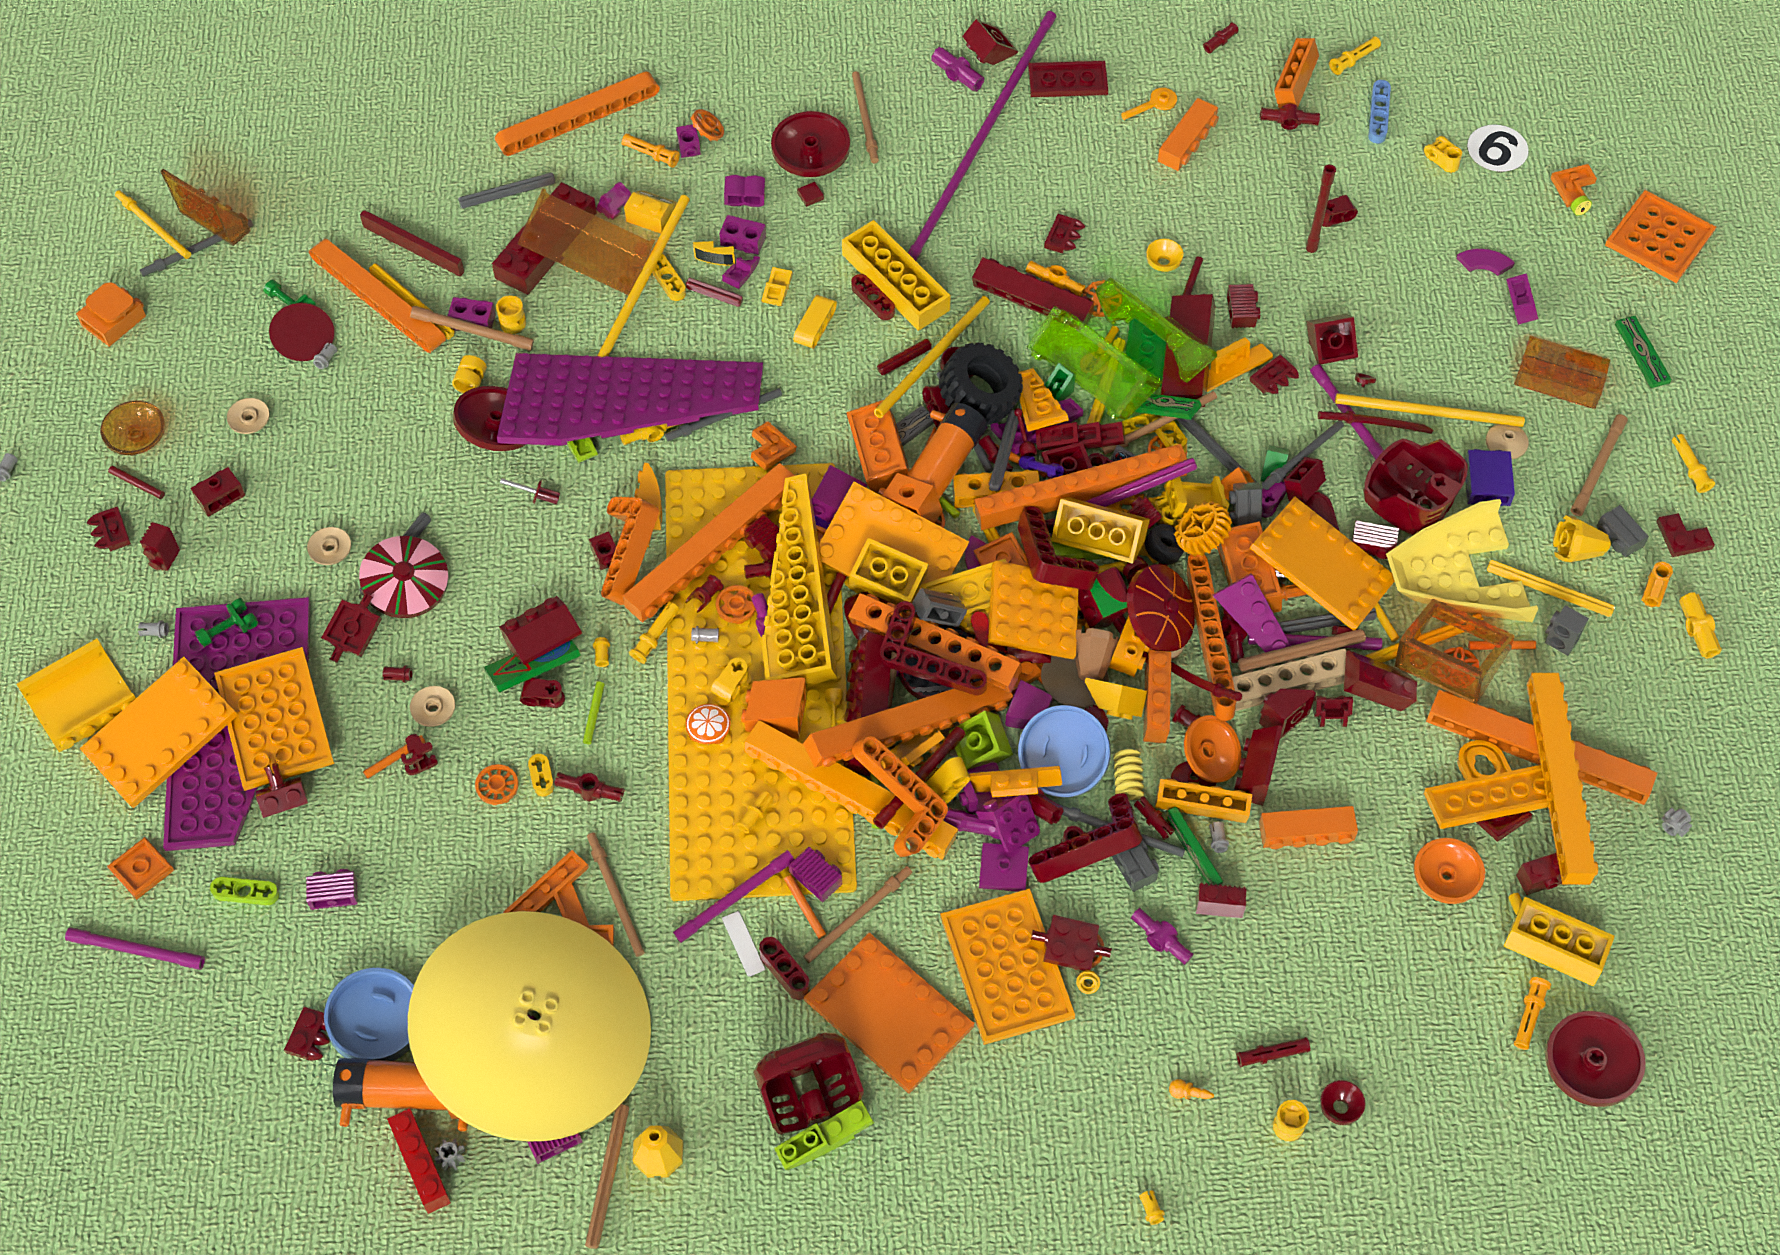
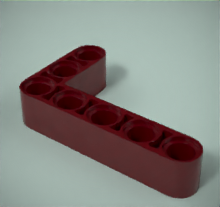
M1025 506L1018 523V531L1032 577L1041 583L1091 590L1099 573V566L1092 561L1056 555L1042 511L1034 506Z
M908 601L898 603L880 649V656L884 666L972 695H982L987 689V678L984 672L906 647L916 621V612L912 603ZM908 610L911 612V615L903 618L900 616V613ZM895 631H902L904 633L901 638H894L892 636ZM890 651L897 654L893 659H887L885 655ZM910 658L918 660V663L914 666L906 664ZM931 665H937L940 669L936 673H931L928 671V668ZM952 672H959L961 677L957 680H952L949 675ZM980 679L983 683L978 687H974L971 685V681Z
M1118 793L1108 800L1112 823L1033 854L1029 858L1028 863L1037 881L1040 883L1051 881L1139 845L1143 837L1128 796L1125 793Z

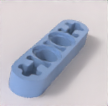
M1377 80L1373 85L1371 94L1368 137L1371 142L1376 144L1385 141L1388 131L1391 86L1385 80ZM1382 102L1385 104V106L1380 107L1377 106L1375 103ZM1379 116L1382 117L1384 120L1377 121L1374 119V117ZM1376 129H1380L1379 135L1376 134Z

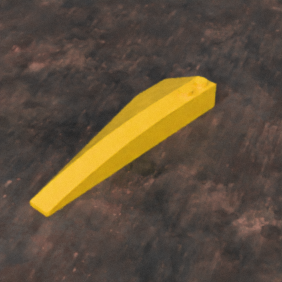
M805 473L785 478L782 514H780L779 534H777L776 538L777 548L776 552H774L770 580L771 590L767 600V616H765L764 621L765 631L764 635H762V651L766 680L806 678V684L835 680L838 679L819 540L808 477Z

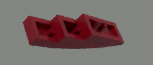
M1122 421L1103 425L1100 422L1082 425L1073 422L1040 428L1036 430L1037 449L1052 450L1083 442L1085 449L1125 444L1124 424Z

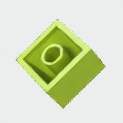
M983 711L957 726L964 730L966 736L955 747L958 757L963 758L967 770L992 762L998 764L1013 755L999 715Z

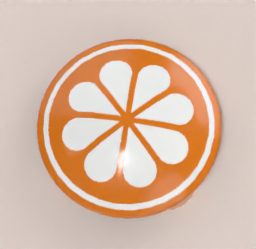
M703 704L697 706L688 714L685 726L690 740L701 744H720L724 741L730 730L731 721L728 713L722 707L715 704Z

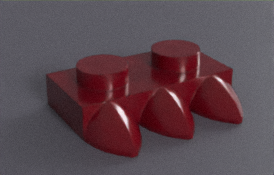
M1057 214L1044 243V248L1062 254L1064 251L1076 249V245L1072 241L1081 238L1080 234L1076 231L1084 229L1085 225L1078 219Z
M1279 355L1250 376V382L1263 394L1266 392L1278 394L1277 385L1288 387L1287 377L1298 379L1299 374L1290 362L1282 355Z
M118 506L97 513L88 519L87 524L97 526L91 532V536L102 537L95 543L94 546L96 548H109L111 552L131 544Z
M303 1007L284 1048L285 1053L311 1061L323 1058L322 1052L315 1047V1045L321 1046L330 1043L328 1036L321 1032V1030L326 1031L323 1012Z

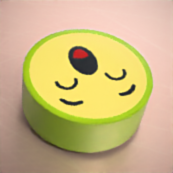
M1580 196L1572 202L1570 208L1576 216H1580L1591 208L1592 202L1587 196Z

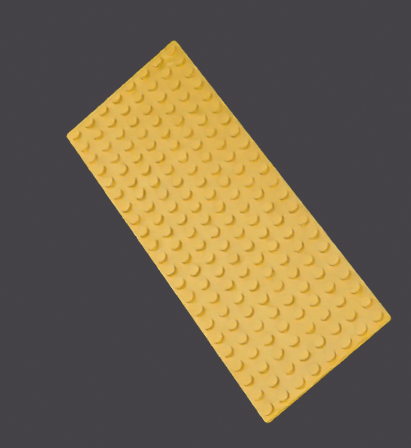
M833 463L783 465L795 476L807 474L811 499L829 466L835 467ZM760 466L666 471V559L775 466L767 470ZM783 505L777 511H773L767 516L778 527H780L779 518L780 514H782ZM742 537L733 549L727 550L722 554L715 564L708 566L700 577L694 578L685 590L679 591L671 600V603L676 604L680 610L667 627L670 898L672 901L721 899L766 867L773 859L786 850L796 859L808 847H811L814 851L816 849L819 850L829 865L834 864L842 872V885L834 893L855 892L857 890L853 813L849 812L845 806L838 802L829 801L825 795L818 791L813 792L809 790L805 784L798 780L793 781L789 779L785 773L769 768L765 762L751 758L744 751L745 740L751 733L745 731V723L741 722L743 709H747L748 703H746V693L748 689L751 690L753 681L766 680L762 637L756 626L757 611L749 620L742 624L729 623L719 617L715 604L716 598L721 591H717L711 597L712 601L699 613H697V610L703 604L700 600L692 598L688 603H685L688 596L697 587H701L707 581V577L710 574L716 576L724 586L723 589L729 586L740 585L750 589L754 595L763 593L766 601L768 600L771 590V575L767 578L765 576L745 578L744 565L763 563L764 559L761 557L760 552L756 548L751 549L745 543V537ZM822 564L826 593L828 594L837 571ZM732 591L729 593L735 595L738 591ZM840 591L830 615L838 679L806 684L807 701L799 739H795L802 744L811 733L831 727L832 706L825 699V691L829 688L843 690L842 703L836 706V726L846 723L844 716L848 707L846 702L847 687L842 591ZM748 595L747 600L752 602V598ZM720 600L719 607L724 605L722 600ZM696 626H699V628H719L718 642L698 641L696 643V641H691L692 628H696ZM742 658L747 663L748 680L739 691L736 699L730 703L712 693L711 688L716 678L722 673L731 659ZM715 704L722 707L728 713L731 726L722 743L701 744L690 740L685 726L686 718L697 706ZM841 760L837 761V763L844 766V762H842ZM763 791H768L774 798L763 812V818L758 819L749 833L743 832L738 828L737 823L748 811L747 807L752 805ZM789 866L770 877L743 898L792 895L784 881L785 877L791 875L789 873ZM793 876L803 895L812 894Z

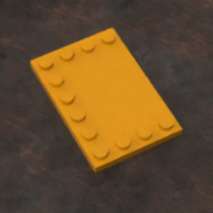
M853 482L819 543L822 564L849 577L867 539L870 538L929 564L927 575L922 584L952 575L969 545V541L856 482Z
M1296 497L1289 502L1250 547L1252 551L1353 631L1357 629L1395 582L1392 572Z
M303 647L214 673L220 696L238 714L227 726L244 791L269 784L264 767L270 765L272 773H274L273 763L279 764L283 779L335 764Z
M182 657L80 749L134 809L236 718L238 714L185 657Z
M1030 889L940 913V918L983 1045L1075 1019V1013L1058 965L1043 962L1045 955L1044 942L1031 940L1033 930L1046 932Z

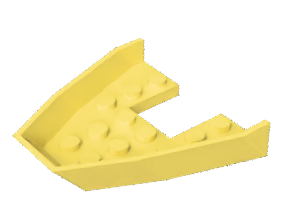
M1500 499L1478 502L1422 529L1386 553L1397 590L1416 602L1464 614L1474 615L1479 613L1481 616L1533 622L1538 611L1537 605L1530 606L1522 581L1479 587L1469 554L1503 550L1509 546L1498 514L1501 505Z

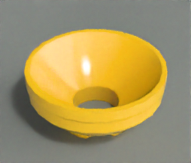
M1170 239L1155 240L1147 248V262L1158 271L1168 272L1175 270L1183 260V249L1177 242ZM1162 258L1167 259L1169 264L1161 265L1158 260Z

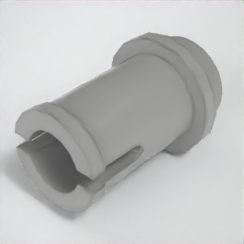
M326 343L321 352L314 356V365L319 369L327 368L329 361L337 352V348L331 343Z
M6 453L0 463V481H6L11 477L10 472L18 461L12 454Z
M162 620L158 623L140 622L138 628L147 629L138 631L140 636H158L163 638L169 633L168 623H164Z
M696 626V628H692L691 641H696V643L698 641L718 642L719 628H699V626Z
M1213 822V824L1209 825L1212 836L1211 848L1216 853L1225 852L1228 850L1229 841L1225 837L1224 823Z

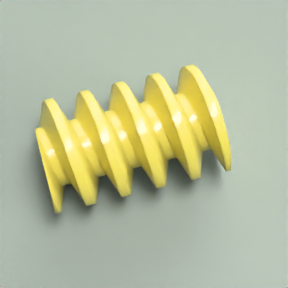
M1125 749L1120 750L1114 755L1115 794L1125 793L1129 800H1139L1144 796V792L1141 791L1144 788V785L1141 783L1143 781V776L1141 775L1143 768L1140 766L1143 760L1138 758L1141 752Z

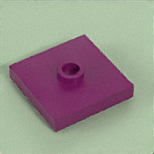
M983 843L979 888L1014 892L1026 890L1029 847L1020 846L1013 852H1006L1002 844Z

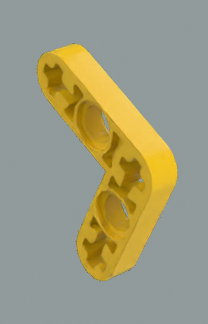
M1143 413L1123 420L1124 433L1127 435L1139 429V427L1135 426L1137 424L1147 425L1163 416ZM1174 420L1152 431L1158 435L1166 448L1181 444L1184 452L1187 451V438ZM1172 430L1173 433L1166 434L1164 433V431Z

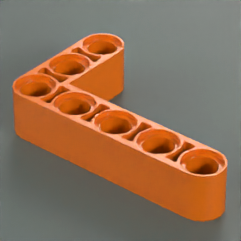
M613 497L607 505V513L624 521L625 524L602 586L601 595L619 605H624L623 595L634 586L659 515L658 506L637 497Z
M869 736L855 742L852 747L853 756L915 813L895 840L894 851L900 857L919 853L947 815V804L877 738ZM864 744L868 747L869 753L865 751ZM881 760L884 761V763H885V768H883V766H882V764H881ZM898 775L902 779V784L898 780ZM915 791L918 793L919 799L915 797ZM931 807L935 809V815L933 814ZM919 824H921L923 832L920 831ZM906 841L910 844V850L906 846Z

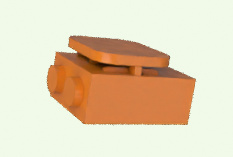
M111 282L103 284L86 299V306L76 313L81 326L109 347L146 317L143 303L138 298H133L125 288H120Z

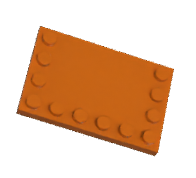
M870 932L804 996L806 1003L909 1094L974 1028L975 1024Z

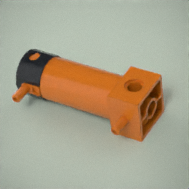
M954 403L946 414L935 410L931 411L930 417L941 421L938 429L908 474L905 476L897 473L887 489H879V495L933 523L936 522L943 511L939 499L988 428L985 418L978 411L962 403Z
M357 1058L338 1059L333 1077V1102L335 1107L342 1108L340 1126H349L352 1109H366L367 1107L410 1108L448 1111L451 1119H459L458 1130L462 1132L467 1130L468 1123L451 1113L429 1090L415 1062L376 1061Z

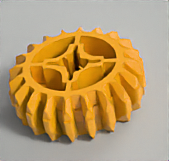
M1212 500L1208 503L1203 501L1201 505L1196 503L1194 508H1189L1187 513H1182L1183 518L1178 519V525L1174 527L1176 530L1174 535L1177 544L1184 552L1193 556L1198 554L1203 556L1205 552L1210 554L1212 549H1217L1219 544H1224V538H1228V532L1232 530V521L1228 511L1222 505L1214 503Z

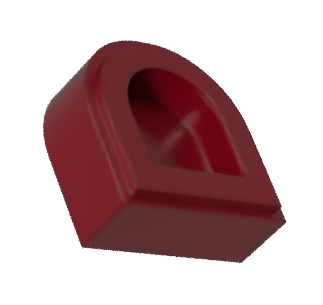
M1334 625L1332 627V635L1353 631L1348 626Z

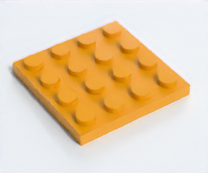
M995 560L992 564L988 643L1074 659L1076 657L1078 589L1041 583L1032 577L1030 567Z

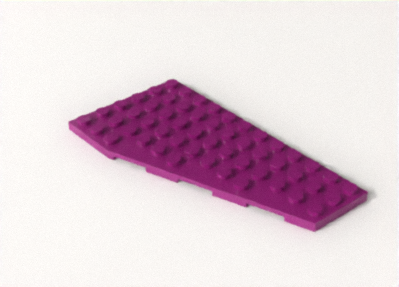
M516 353L497 440L498 443L563 446L568 445L567 441L600 435L601 438L634 433V429L667 424L668 427L699 421L700 417L732 412L735 415L759 410L764 369L763 362Z
M306 597L245 602L247 609L243 613L238 614L242 620L245 615L253 613L257 618L258 625L243 633L239 626L234 624L212 637V643L206 647L201 645L195 632L201 628L209 630L229 619V617L231 618L226 607L227 604L176 608L173 665L182 657H185L219 693L215 672L303 647L308 663L310 599ZM228 726L224 727L167 778L163 841L165 851L236 845L258 787L246 791L242 787Z

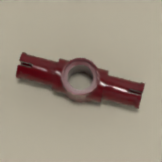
M1288 103L1278 109L1262 107L1259 118L1265 121H1277L1278 124H1281L1282 128L1293 130L1301 124L1318 126L1320 113L1303 112V110H1298L1297 105Z
M1223 607L1224 617L1221 621L1226 644L1229 645L1231 663H1238L1239 659L1245 658L1242 643L1247 636V632Z
M558 772L554 783L556 787L570 789L574 793L581 794V797L586 801L606 798L621 803L625 792L624 788L607 785L604 781L598 780V777L592 773L575 777ZM589 785L594 786L592 789H585Z

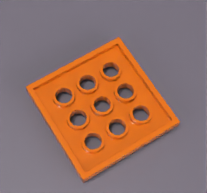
M1644 190L1607 239L1605 246L1678 283L1715 232L1716 226ZM1653 212L1657 216H1651L1648 213ZM1670 221L1673 222L1675 225L1671 226L1668 225L1666 222ZM1638 225H1645L1647 229H1642ZM1684 231H1690L1693 235H1688ZM1657 234H1662L1665 238H1659ZM1633 237L1636 238L1638 241L1634 242L1631 241L1629 238ZM1679 243L1683 248L1676 247L1674 244ZM1647 247H1653L1656 251H1650ZM1666 256H1670V257H1672L1674 260H1673V261H1670V260H1667L1665 257H1666Z

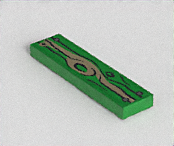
M1631 316L1617 320L1615 326L1650 388L1670 384L1672 379L1637 317Z
M1135 391L1123 404L1125 411L1189 420L1193 418L1202 406L1200 400Z
M1178 808L1169 809L1167 821L1175 829L1174 833L1204 881L1208 885L1211 883L1218 886L1222 885V878Z

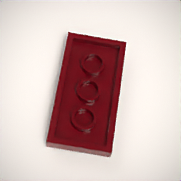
M1105 61L1028 63L1031 97L1108 95Z

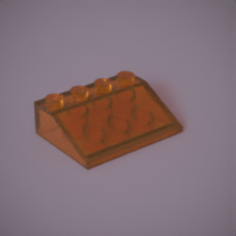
M165 169L160 171L181 214L219 236L232 246L237 244L251 231L247 224L248 219L242 213L238 214L229 205L222 204L215 196H209L202 188H196Z
M1529 336L1514 385L1596 409L1604 388L1611 359Z

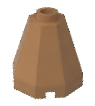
M1095 628L1086 629V633L1076 630L1075 662L1079 678L1084 683L1086 678L1103 680L1120 639L1117 636L1114 639L1112 632Z

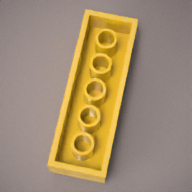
M874 220L842 239V255L861 274L866 275L895 304V308L918 331L950 311L951 295Z

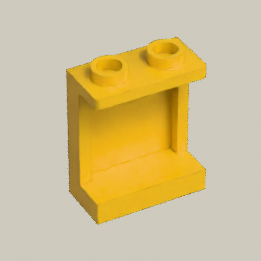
M1179 476L1167 481L1164 485L1172 517L1183 518L1182 513H1187L1189 508L1195 507L1196 503L1201 505L1203 501L1208 503L1211 500L1214 503H1219L1228 511L1229 503L1225 498L1224 486L1221 484L1219 476H1214L1210 484L1181 482Z

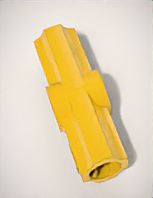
M1692 592L1681 597L1679 602L1686 617L1687 633L1690 637H1694L1701 656L1708 659L1720 654L1722 649L1714 632V618L1711 614L1706 613L1699 594Z

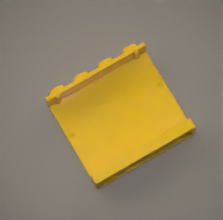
M97 638L16 684L59 753L71 748L80 740L92 736L136 699Z

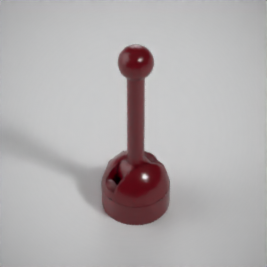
M1017 408L1014 414L1018 418L1023 443L1019 447L1020 457H1034L1037 455L1036 447L1031 441H1027L1021 416L1023 411Z

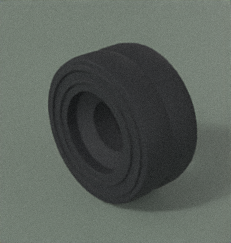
M1167 524L1156 525L1145 540L1147 553L1159 563L1174 564L1184 553V550L1177 544L1174 535L1176 532L1175 528Z

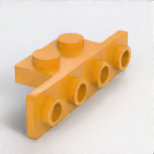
M1246 337L1233 342L1221 350H1217L1211 354V369L1209 370L1207 392L1273 359V354L1263 344L1250 349V341Z
M937 728L925 736H921V734L915 735L911 740L901 742L890 751L906 766L911 764L914 767L924 760L922 755L927 751L930 754L935 752L940 746L939 742L945 737L940 732V728ZM882 760V761H881V764H882L883 768H885V763H884V761Z
M1060 766L969 774L974 792L991 791L992 797L1038 794V787L1062 785Z

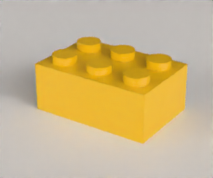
M868 538L851 571L849 584L895 605L902 601L912 603L927 575L929 564Z

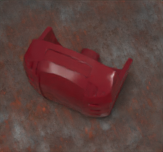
M1404 438L1388 446L1377 457L1368 471L1363 487L1365 502L1375 513L1390 524L1408 534L1415 535L1422 529L1441 521L1448 513L1466 480L1467 462L1442 439L1424 445H1419ZM1412 465V468L1408 470L1407 467ZM1422 470L1423 473L1417 477L1416 474ZM1421 504L1428 505L1430 509L1421 507Z
M818 1033L807 1039L772 1050L757 1063L753 1072L771 1125L778 1134L795 1132L811 1127L816 1123L819 1124L827 1121L862 1099V1095H864V1090L847 1043L843 1037L834 1033ZM813 1071L820 1089L804 1093L800 1097L799 1102L791 1079ZM841 1074V1078L835 1083L828 1086L824 1084L827 1079ZM845 1085V1090L832 1097L828 1095L833 1089ZM790 1096V1099L787 1101L773 1102L775 1097ZM845 1096L850 1097L849 1101L836 1108L833 1107L834 1102ZM794 1107L792 1112L782 1114L777 1112L779 1108ZM793 1117L798 1118V1122L793 1124L783 1125L781 1123V1120Z

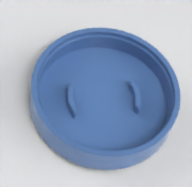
M1060 705L1039 712L1027 723L1019 740L1018 757L1021 769L1060 766L1062 785L1038 788L1052 796L1074 797L1090 791L1102 780L1109 767L1111 745L1105 728L1093 715L1078 707Z
M367 968L354 972L344 978L331 992L324 1010L325 1028L333 1047L344 1058L395 1061L410 1050L407 1016L414 985L402 974L386 968Z

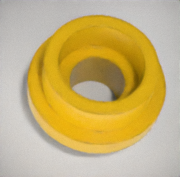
M1085 970L1077 977V987L1085 994L1094 993L1100 987V977L1094 971ZM1085 979H1091L1093 982L1088 984L1085 982Z

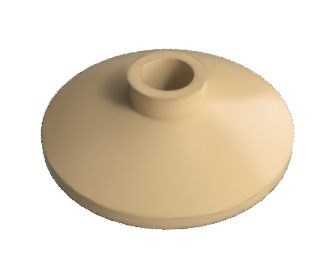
M245 398L237 401L230 407L227 413V422L235 432L251 434L261 430L267 424L270 412L263 401L256 398Z
M1497 424L1486 435V445L1490 451H1511L1512 459L1521 457L1527 451L1528 437L1517 426Z
M326 527L318 530L310 537L307 544L309 556L313 561L321 565L339 563L347 557L351 550L349 535L344 530L336 527Z
M429 686L421 689L413 696L410 703V712L413 719L427 727L444 724L452 717L455 711L453 695L450 691L440 686ZM437 708L436 711L431 712V709Z

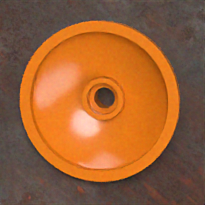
M1213 715L1199 717L1189 725L1184 737V751L1191 769L1201 779L1210 783H1221L1232 778L1238 771L1241 762V746L1233 728L1226 721H1222Z
M1439 838L1428 842L1420 849L1414 862V875L1420 888L1431 898L1442 903L1459 904L1472 899L1480 891L1485 879V868L1479 854L1467 843L1453 838ZM1443 875H1447L1450 879H1444Z

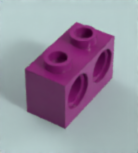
M727 215L719 233L720 246L734 247V249L744 251L745 253L759 255L766 239V226L763 223Z
M1527 273L1506 279L1518 325L1537 320L1538 315Z
M453 297L447 316L492 328L496 313L493 302Z

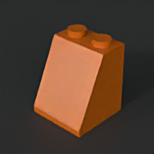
M806 678L753 681L751 690L748 689L746 693V703H748L747 709H743L741 722L745 723V731L751 732L760 720L791 738L799 739L807 701Z

